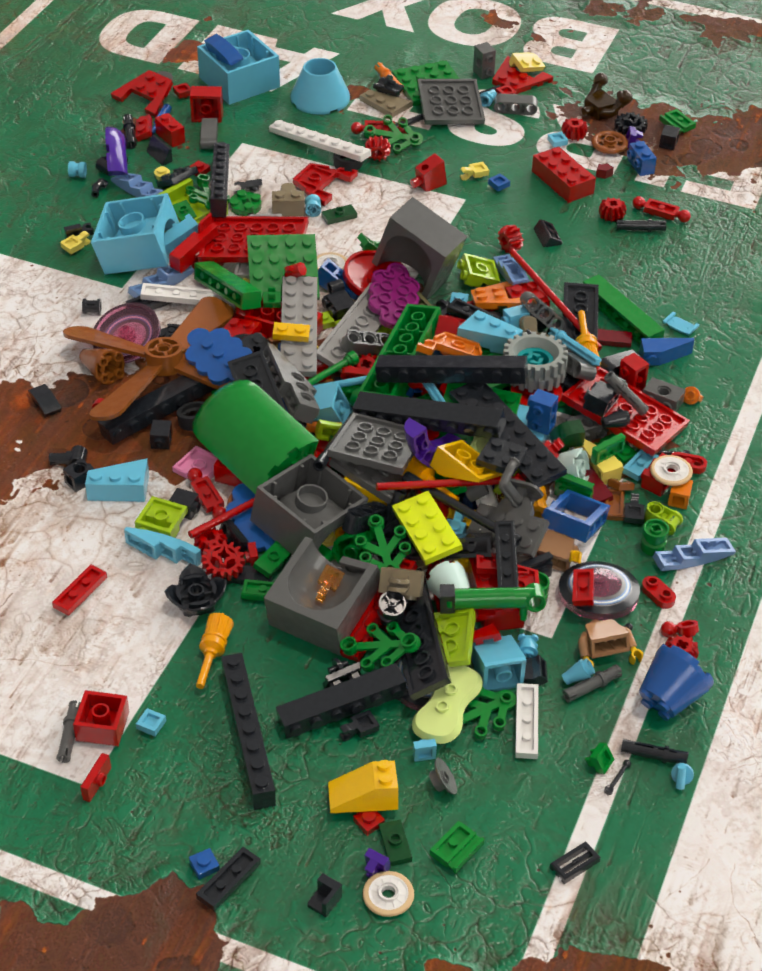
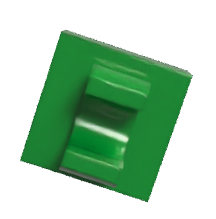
M268 287V291H263V308H281V291H276L275 287Z
M599 742L596 748L590 750L591 755L590 757H585V761L588 766H594L597 774H605L614 761V757L607 743Z

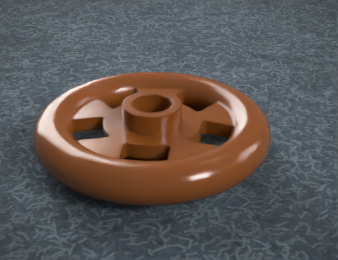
M615 131L598 132L591 141L592 146L604 154H619L628 147L627 138Z

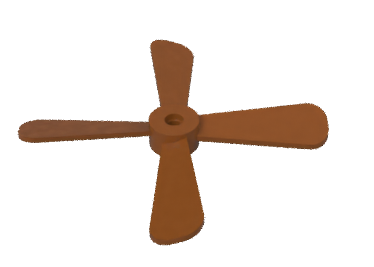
M204 297L171 337L152 339L145 346L86 326H72L64 329L63 336L67 339L145 358L146 366L91 409L89 413L90 419L106 421L120 416L156 376H170L179 373L217 390L224 385L212 384L208 376L198 374L196 366H192L187 362L185 353L190 347L187 336L192 330L197 328H204L211 332L214 329L224 327L234 318L233 308L219 298Z

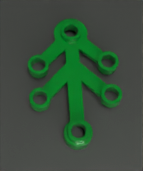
M389 114L383 117V123L391 131L375 129L374 126L367 125L363 133L367 139L369 137L374 138L375 135L390 138L388 142L393 145V152L395 154H400L402 150L409 146L418 147L423 142V136L419 132H413L407 124L405 117L399 118L398 126L403 128L407 134L400 132L392 122V116ZM399 140H405L402 144L396 143Z
M199 174L197 176V184L203 191L196 189L194 186H187L185 191L189 195L188 201L190 203H202L208 210H210L211 195L208 186L210 176L206 174ZM227 195V201L229 203L230 196Z
M378 514L372 515L368 519V526L372 532H375L379 547L367 542L366 537L363 535L355 538V546L358 549H364L381 557L383 563L372 559L369 552H362L359 555L360 561L378 565L380 573L381 567L400 568L399 566L405 557L411 553L410 543H400L399 553L393 561L390 555L401 539L406 537V528L401 525L395 527L394 536L387 545L383 533L385 527L384 519Z
M390 622L386 626L389 635L397 636L399 639L391 640L380 630L378 624L371 623L367 626L366 630L370 637H376L379 641L356 642L354 637L348 636L341 640L340 647L343 653L349 656L355 655L357 651L376 650L360 662L362 669L365 672H370L375 667L374 663L391 649L396 650L391 655L381 659L382 667L394 664L405 653H413L418 650L421 640L414 633H405L400 629L397 622Z
M482 686L480 693L475 698L483 697L493 701L485 703L473 699L467 705V707L473 708V710L463 714V724L481 716L479 725L474 730L475 738L479 740L486 738L491 711L498 708V715L494 718L492 727L496 731L505 729L506 713L516 705L517 701L516 695L512 691L501 690L497 693L486 690ZM496 722H501L503 725L499 726ZM481 730L484 734H479L477 731Z

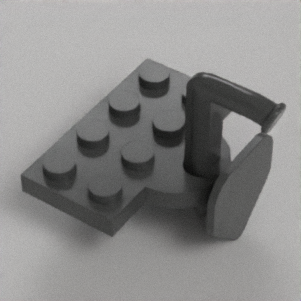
M510 457L509 463L499 481V489L505 498L499 502L497 507L480 503L476 511L492 521L515 520V533L522 536L521 543L516 547L517 554L534 558L550 524L547 519L534 516V502L541 499L544 494L532 483L511 478L520 462L517 458ZM471 521L466 533H486L491 531ZM492 532L493 548H496L495 533Z

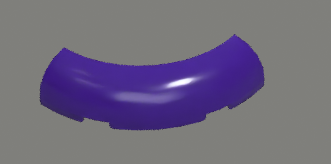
M106 127V150L109 152L106 153L108 175H128L125 135L115 127Z
M408 418L404 425L405 437L411 453L422 464L432 468L430 463L438 446L463 440L454 434L447 433L441 438L429 441L425 426L411 418Z

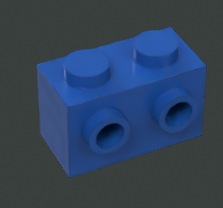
M644 141L629 143L627 159L640 176L654 174L657 158Z
M537 389L534 395H530L527 402L529 410L526 415V420H528L527 427L529 429L549 435L556 424L559 396Z

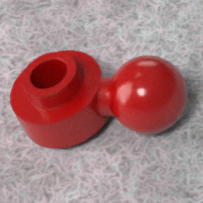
M685 620L677 625L667 621L661 625L660 631L667 638L673 637L675 633L685 634V637L689 638L694 637L699 632V626L696 620Z

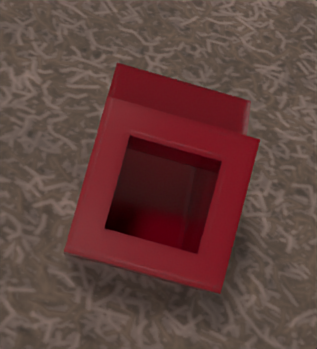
M608 163L598 164L596 177L606 179L613 176L614 167Z

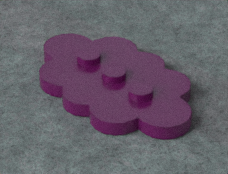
M391 263L388 265L387 270L380 269L373 273L371 278L372 284H370L368 294L370 295L367 303L368 308L373 313L379 315V321L384 327L393 329L407 304L418 305L419 296L417 293L420 289V284L417 280L408 276L407 268L400 263Z

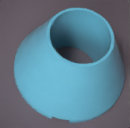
M314 58L308 60L303 65L290 95L291 102L296 105L297 109L316 115L330 114V111L336 109L340 111L350 101L349 90L336 64L325 58Z

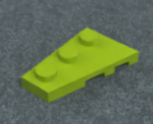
M474 608L455 610V613L452 614L434 613L449 666L471 665L476 617Z

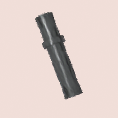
M613 371L605 375L604 380L614 388V392L620 394L639 415H644L648 411L649 407L628 387L624 380H621Z
M617 664L602 672L599 670L591 678L563 690V697L569 703L596 688H603L612 680L622 677V670Z
M76 700L69 702L67 716L63 719L64 729L56 756L59 762L63 756L62 763H67L71 760L75 740L73 723L81 703L79 702L76 707Z

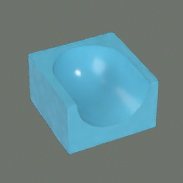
M250 30L224 37L243 56V60L232 66L217 60L216 55L208 51L206 44L197 46L199 78L208 86L222 87L223 100L229 105L280 87L279 55Z
M168 193L105 203L91 240L104 274L168 266L169 261L165 250L164 231L172 228V224L175 222L179 223Z

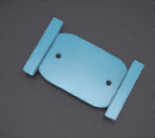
M672 312L662 322L688 336L699 327L697 323L693 325L679 317H675V312Z

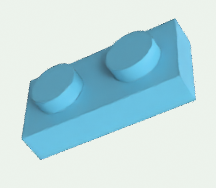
M641 449L624 466L622 473L639 481L645 468L648 469L652 460L658 458L659 455L651 456Z

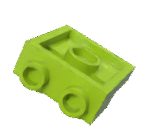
M466 253L459 259L457 268L461 269L460 279L464 280V284L470 287H481L482 283L487 285L500 283L494 260Z
M152 496L135 520V528L175 538L180 531L179 525L188 512V507Z

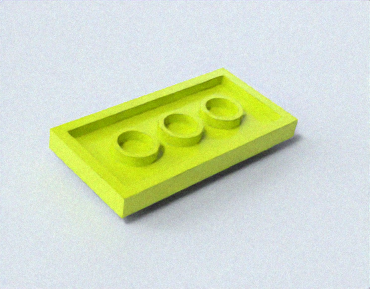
M429 491L392 505L393 512L401 525L406 528L408 537L425 565L463 550L460 540Z

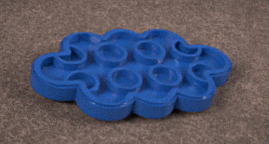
M197 328L192 330L187 336L190 346L185 353L187 362L192 366H196L198 374L208 376L209 381L214 385H224L229 381L233 382L234 380L227 362L253 353L251 349L243 347L241 339L231 337L229 331L224 328H217L211 332L204 328Z
M244 483L238 484L232 491L233 501L227 505L226 512L254 498L255 494ZM252 508L231 518L249 542L256 543L257 552H266L276 542L250 521Z

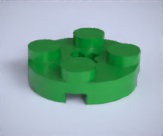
M238 190L237 194L233 195L229 200L232 212L239 216H248V213L252 212L256 214L262 208L261 195L258 193Z

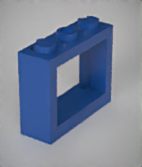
M567 489L558 496L557 500H553L549 507L544 509L542 518L549 521V529L586 543L606 523L610 505ZM568 509L588 518L584 521L562 511Z

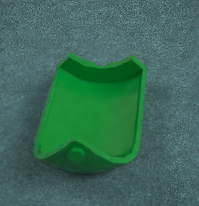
M249 380L233 381L215 391L203 403L192 424L193 433L198 440L254 494H256L257 487L308 455H314L319 441L264 390Z

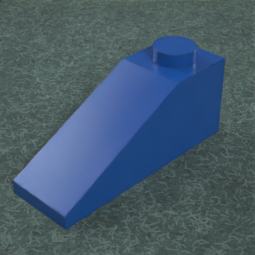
M328 258L318 269L319 285L328 290V282L342 279L346 292L352 299L357 300L359 296L344 281L343 269Z
M641 338L639 354L646 359L649 366L662 365L692 354L694 338Z

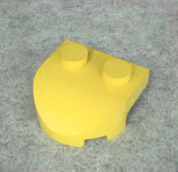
M512 53L509 60L510 66H517L520 72L543 71L545 68L541 59L534 53Z

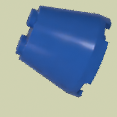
M662 644L656 651L639 689L642 697L641 703L648 709L653 707L659 711L658 715L662 719L669 721L670 718L675 717L706 694L714 685V681L710 673L705 674L702 668L698 665L699 661L691 654L675 645L669 648Z

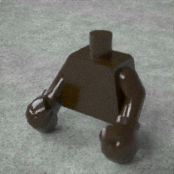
M597 73L594 77L592 89L584 100V107L581 109L583 116L590 115L596 120L612 118L618 115V111L621 108H624V106L632 101L633 95L629 90H620L617 92L616 100L601 89L608 83L607 75Z

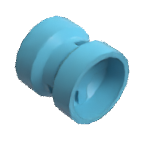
M69 161V177L79 176L80 178H86V162L76 163L75 161Z
M316 194L308 195L305 198V212L310 217H316L321 213V200Z

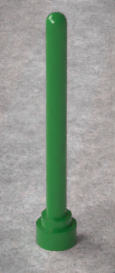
M353 350L346 353L343 360L308 379L309 383L314 385L345 366L358 364L360 360L357 353Z

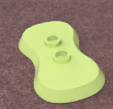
M449 664L447 665L452 683L433 691L429 701L413 718L412 729L418 737L427 740L435 739L437 744H445L453 741L460 734L463 726V713L467 705L480 693L483 685L481 675L467 666L450 667Z

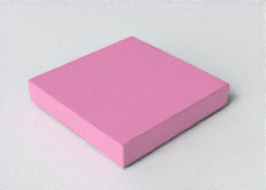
M195 446L172 467L173 472L188 479V471L191 468H199L203 474L202 478L208 476L211 480L214 477V464L218 458L214 454Z

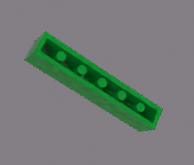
M214 261L196 262L194 264V279L241 310L261 308L262 293L258 288Z
M598 274L583 281V284L599 285L598 309L623 331L632 332V338L638 344L641 343V338H664L665 329Z

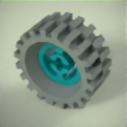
M523 332L522 336L516 334L513 339L509 338L504 345L503 356H527L528 361L526 384H511V386H519V390L522 391L526 388L528 392H533V390L537 389L551 391L553 386L555 388L559 387L560 383H563L566 378L567 346L562 344L560 339L555 340V336L550 335L548 337L543 332H541V335L536 334V332H531L529 335L527 332Z

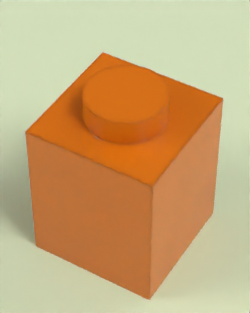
M689 480L683 485L671 487L668 506L687 510L693 480Z

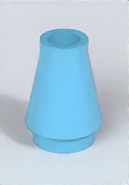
M492 89L480 94L482 106L488 107L492 104L497 95L495 90Z
M587 658L584 660L580 659L563 673L562 677L565 683L569 685L591 678L595 670Z

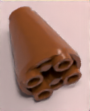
M85 348L79 354V358L84 366L103 384H112L118 379L123 378L125 374L124 357L117 350Z

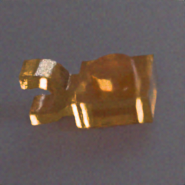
M327 564L317 581L322 586L315 600L323 603L329 590L336 592L345 573Z

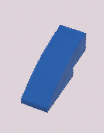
M214 34L204 40L208 51L215 54L217 60L230 66L243 60V56L222 36Z

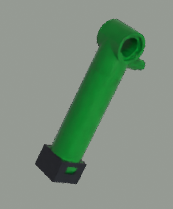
M530 583L526 587L455 588L454 584H440V614L455 613V609L520 608V620L526 621L528 610L539 612L546 605L544 588L538 583Z

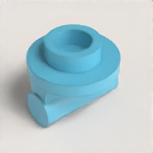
M678 763L672 768L671 776L676 782V789H685V785L689 784L694 777L693 769L688 764Z

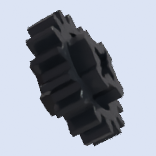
M626 112V114L621 113V116L617 115L614 126L615 129H618L617 132H622L623 135L627 134L629 126L645 133L648 127V120L645 119V116L640 117V114L635 115L634 112Z

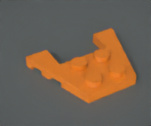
M507 281L471 290L474 306L481 309H498V306L511 308L522 304L520 303V298H508L505 287L513 285Z
M446 331L434 336L433 340H425L424 344L418 343L416 351L427 355H432L435 350L440 351L443 355H482L480 343Z

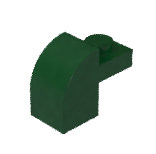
M580 419L566 421L557 425L550 433L549 438L551 442L560 438L564 443L563 448L558 451V454L569 451L571 447L584 446L585 430Z

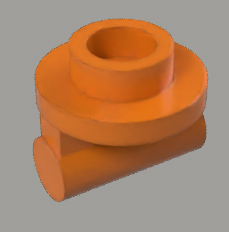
M689 386L685 388V403L695 404L702 401L703 396L700 395L696 387Z

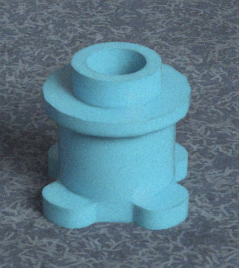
M519 634V642L517 644L525 657L533 658L537 656L538 644L536 642L538 641V636L536 634Z

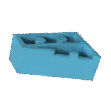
M190 214L186 215V219L177 224L175 222L172 224V228L164 232V243L168 261L169 254L193 232L198 233V223Z
M477 310L461 324L457 331L458 336L478 342L481 347L488 348L490 352L503 354L504 345L509 338L513 339L516 334L522 336L523 333L522 329L480 310Z
M148 458L88 470L85 482L87 500L145 502L149 481Z

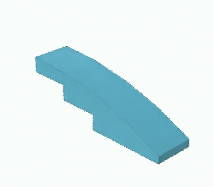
M130 527L124 529L126 543L155 560L162 555L176 564L181 559L196 566L202 563L201 549L185 541L144 529Z

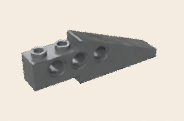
M267 343L263 353L280 396L283 398L290 415L298 421L312 424L314 419L318 417L320 410L314 398L317 390L275 345Z

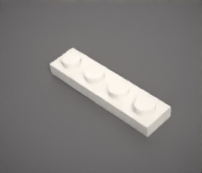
M517 683L515 758L537 759L538 684Z

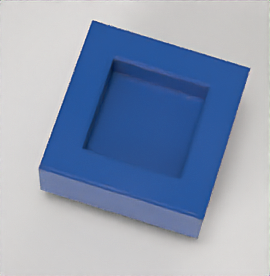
M500 173L489 178L488 185L496 191H500L510 186V180Z
M210 848L189 857V863L199 880L220 870V865Z

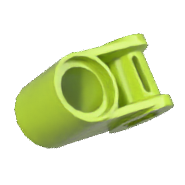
M657 501L647 504L644 523L650 519L663 520L670 528L668 536L673 535L676 527L683 522L682 515L678 511L672 510Z

